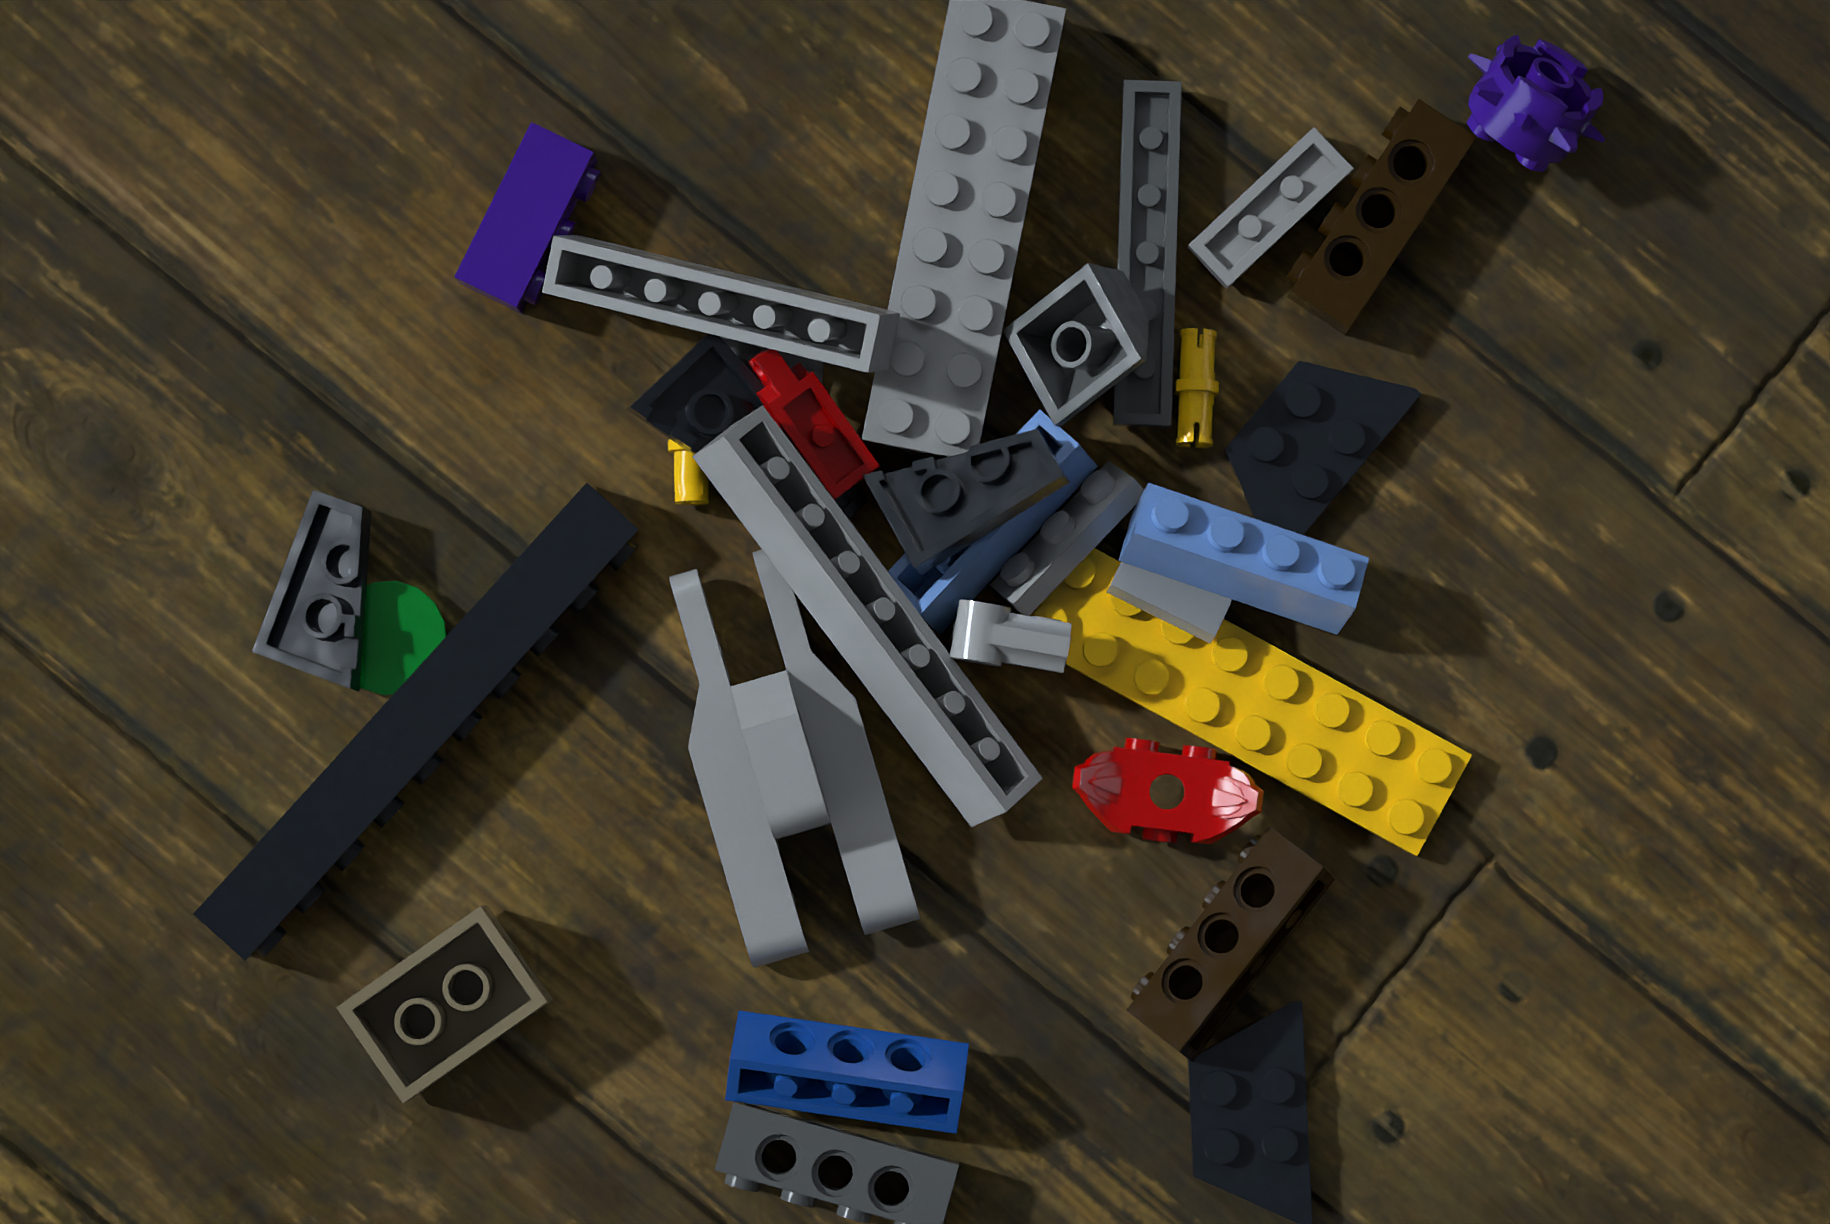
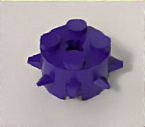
M1513 35L1504 41L1503 44L1498 45L1496 48L1497 53L1493 60L1472 53L1468 56L1483 75L1469 94L1468 106L1472 114L1467 120V125L1479 138L1486 141L1496 140L1502 146L1514 152L1518 161L1532 171L1544 172L1550 163H1559L1569 153H1575L1577 141L1581 136L1601 143L1604 142L1605 138L1590 123L1603 104V91L1601 88L1591 90L1582 79L1588 69L1565 50L1542 39H1539L1534 47L1521 44L1518 35Z

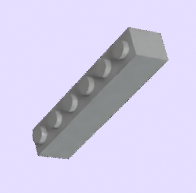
M581 235L553 236L542 293L867 373L888 370L900 317L899 312Z

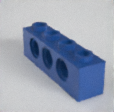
M738 1010L725 1100L956 1134L963 1096L969 1043Z

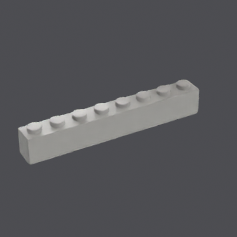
M763 405L728 427L692 456L971 827L1007 812L1043 779L954 659L950 658L948 651Z

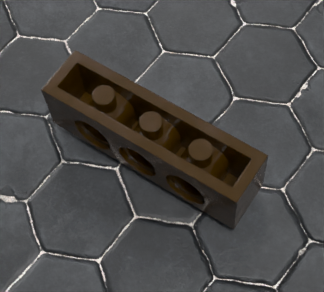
M1420 99L1417 100L1410 112L1401 106L1398 108L1381 134L1390 143L1378 160L1370 154L1366 156L1349 182L1358 188V191L1347 207L1338 202L1334 204L1318 229L1319 232L1327 236L1315 255L1305 249L1286 277V279L1295 284L1287 298L1343 335L1349 330L1477 137ZM1401 153H1411L1417 156L1423 165L1422 177L1416 180L1401 178L1394 170V157ZM1371 200L1381 201L1386 204L1392 216L1390 225L1384 228L1369 226L1362 217V205ZM1338 248H1348L1354 251L1360 261L1359 272L1352 276L1337 274L1330 265V253Z
M1271 827L1268 828L1263 836L1256 835L1245 845L1238 858L1239 867L1227 882L1222 880L1209 891L1203 901L1202 907L1205 909L1191 928L1185 926L1173 937L1167 948V954L1169 955L1156 973H1147L1132 991L1131 1000L1133 1002L1127 1008V1011L1191 1062L1199 1055L1335 881L1333 876L1322 865ZM1262 884H1274L1275 893L1272 900L1263 907H1251L1250 900L1253 891ZM1237 929L1239 939L1236 946L1227 953H1216L1215 942L1217 937L1225 930ZM1195 974L1201 975L1203 984L1200 992L1191 999H1180L1179 989L1184 979Z

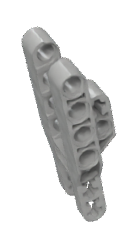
M762 549L752 553L786 670L732 686L698 570L693 569L669 576L699 680L688 750L753 968L809 952L797 914L794 895L791 892L780 856L777 839L832 823L865 935L920 919L856 698L812 652L795 592Z

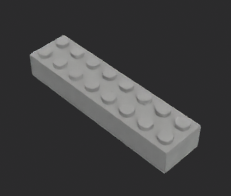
M949 0L888 310L899 312L900 317L888 370L877 371L874 375L862 435V441L868 447L924 458L934 457L935 460L968 452L970 446L980 444L1066 8L1026 0Z

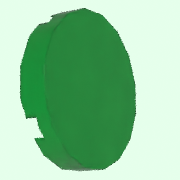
M399 581L373 582L367 585L360 688L380 695H393L447 636L446 622L437 603L420 588Z

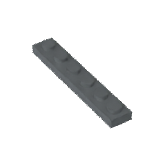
M1124 80L1117 270L1125 273L1150 319L1147 360L1114 385L1113 426L1171 427L1182 84L1179 81Z

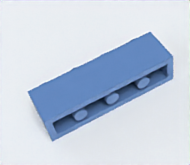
M1040 409L1017 434L1038 429L1044 436L1070 483L922 575L914 569L906 553L888 571L924 621L939 635L956 619L959 600L972 601L1001 571L1007 560L1014 556L1030 540L1044 522L1058 510L1098 467L1085 450L1062 428L1055 426L1052 420Z
M1148 483L1132 512L1118 561L1338 635L1356 609L1369 557Z

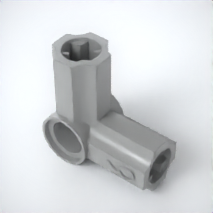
M959 600L957 617L951 623L948 635V642L952 644L950 658L1001 667L1002 663L1063 673L1069 651L1072 624L1051 618L1011 613V608L995 604Z

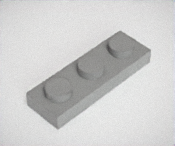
M1313 127L1199 234L1187 248L1228 289L1341 183L1354 168Z
M1108 460L1100 470L1093 472L1085 479L1080 491L1059 512L1054 513L1044 522L1041 531L1020 553L1007 560L1000 574L989 585L1022 615L1029 616L1137 504L1144 489L1133 477Z

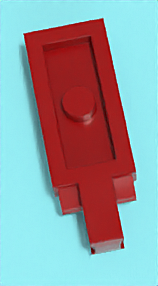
M770 348L764 349L748 361L765 386L756 393L764 404L763 406L834 500L864 478L862 475L869 474L880 466L813 371L808 373L800 362L789 368L779 352Z

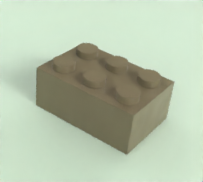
M484 905L472 911L336 1008L404 1104L543 1008L553 999L489 907Z

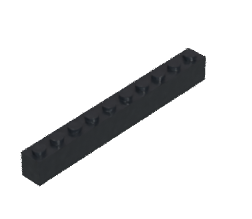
M586 483L193 915L243 960L246 961L255 950L264 958L287 933L279 923L295 907L304 914L326 890L319 882V879L333 864L343 871L363 850L366 845L358 839L360 834L372 821L382 829L403 806L405 802L397 796L402 788L412 778L421 786L444 761L436 753L451 735L460 743L483 718L475 708L491 692L499 700L522 674L514 666L530 649L538 657L558 636L561 631L553 623L566 608L569 607L578 614L600 588L592 582L597 574L607 564L617 571L639 547L631 539L638 531V528L593 487Z

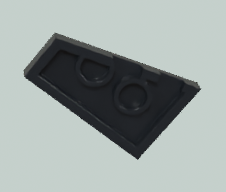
M312 491L252 652L360 692L372 511L322 492Z

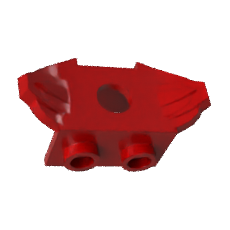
M1125 738L1124 748L1113 747L1109 751L1094 753L1087 758L1085 763L1075 766L1072 789L1079 794L1086 806L1111 832L1130 834L1131 826L1143 828L1142 839L1177 843L1178 833L1191 834L1190 842L1212 844L1240 828L1262 811L1264 790L1255 785L1254 780L1248 773L1230 766V761L1216 760L1217 749L1183 745L1182 755L1160 753V742ZM1169 774L1177 777L1182 782L1184 797L1175 808L1162 809L1153 803L1150 797V787L1158 776Z

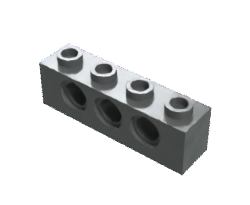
M733 1102L715 1171L726 1173L725 1184L743 1190L758 1192L760 1183L782 1189L780 1199L793 1204L814 1208L816 1199L837 1204V1215L862 1223L870 1224L873 1214L895 1220L894 1224H943L959 1161L762 1106ZM784 1140L794 1147L797 1158L795 1165L791 1169L777 1172L766 1165L763 1151L769 1142ZM838 1155L849 1161L852 1166L853 1176L846 1185L831 1187L822 1181L819 1174V1165L825 1158ZM888 1171L901 1173L909 1184V1191L906 1197L896 1203L883 1201L875 1191L877 1178Z

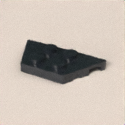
M1298 361L1224 449L1231 469L1243 490L1244 498L1252 517L1304 535L1419 398L1421 393L1412 387Z
M1291 1001L1257 1022L1249 1024L1231 1034L1230 1037L1214 1046L1204 1049L1193 1062L1187 1059L1192 1175L1293 1222L1312 1224L1302 1001Z

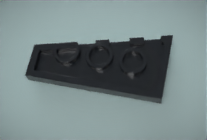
M708 333L626 410L695 455L728 427L764 405L756 393L765 386L720 336ZM855 485L834 500L848 519H851L868 502L867 498Z

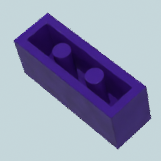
M531 122L454 276L461 285L521 314L527 302L536 305L543 294L542 290L546 272L543 270L549 259L553 236L572 235L575 223L568 219L578 199L585 203L589 200L600 178L601 171L594 168L598 161L594 152Z

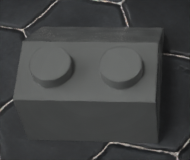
M1087 263L1006 327L1003 332L1053 424L1061 427L1147 360L1150 318L1123 271Z

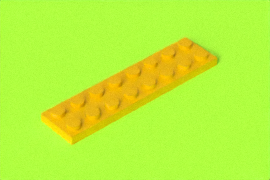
M1096 548L1029 615L1061 620L1062 622L1072 624L1069 651L1065 665L1413 856H1418L1472 754L1225 619H1223L1215 638L1210 644L1107 593L1121 562Z

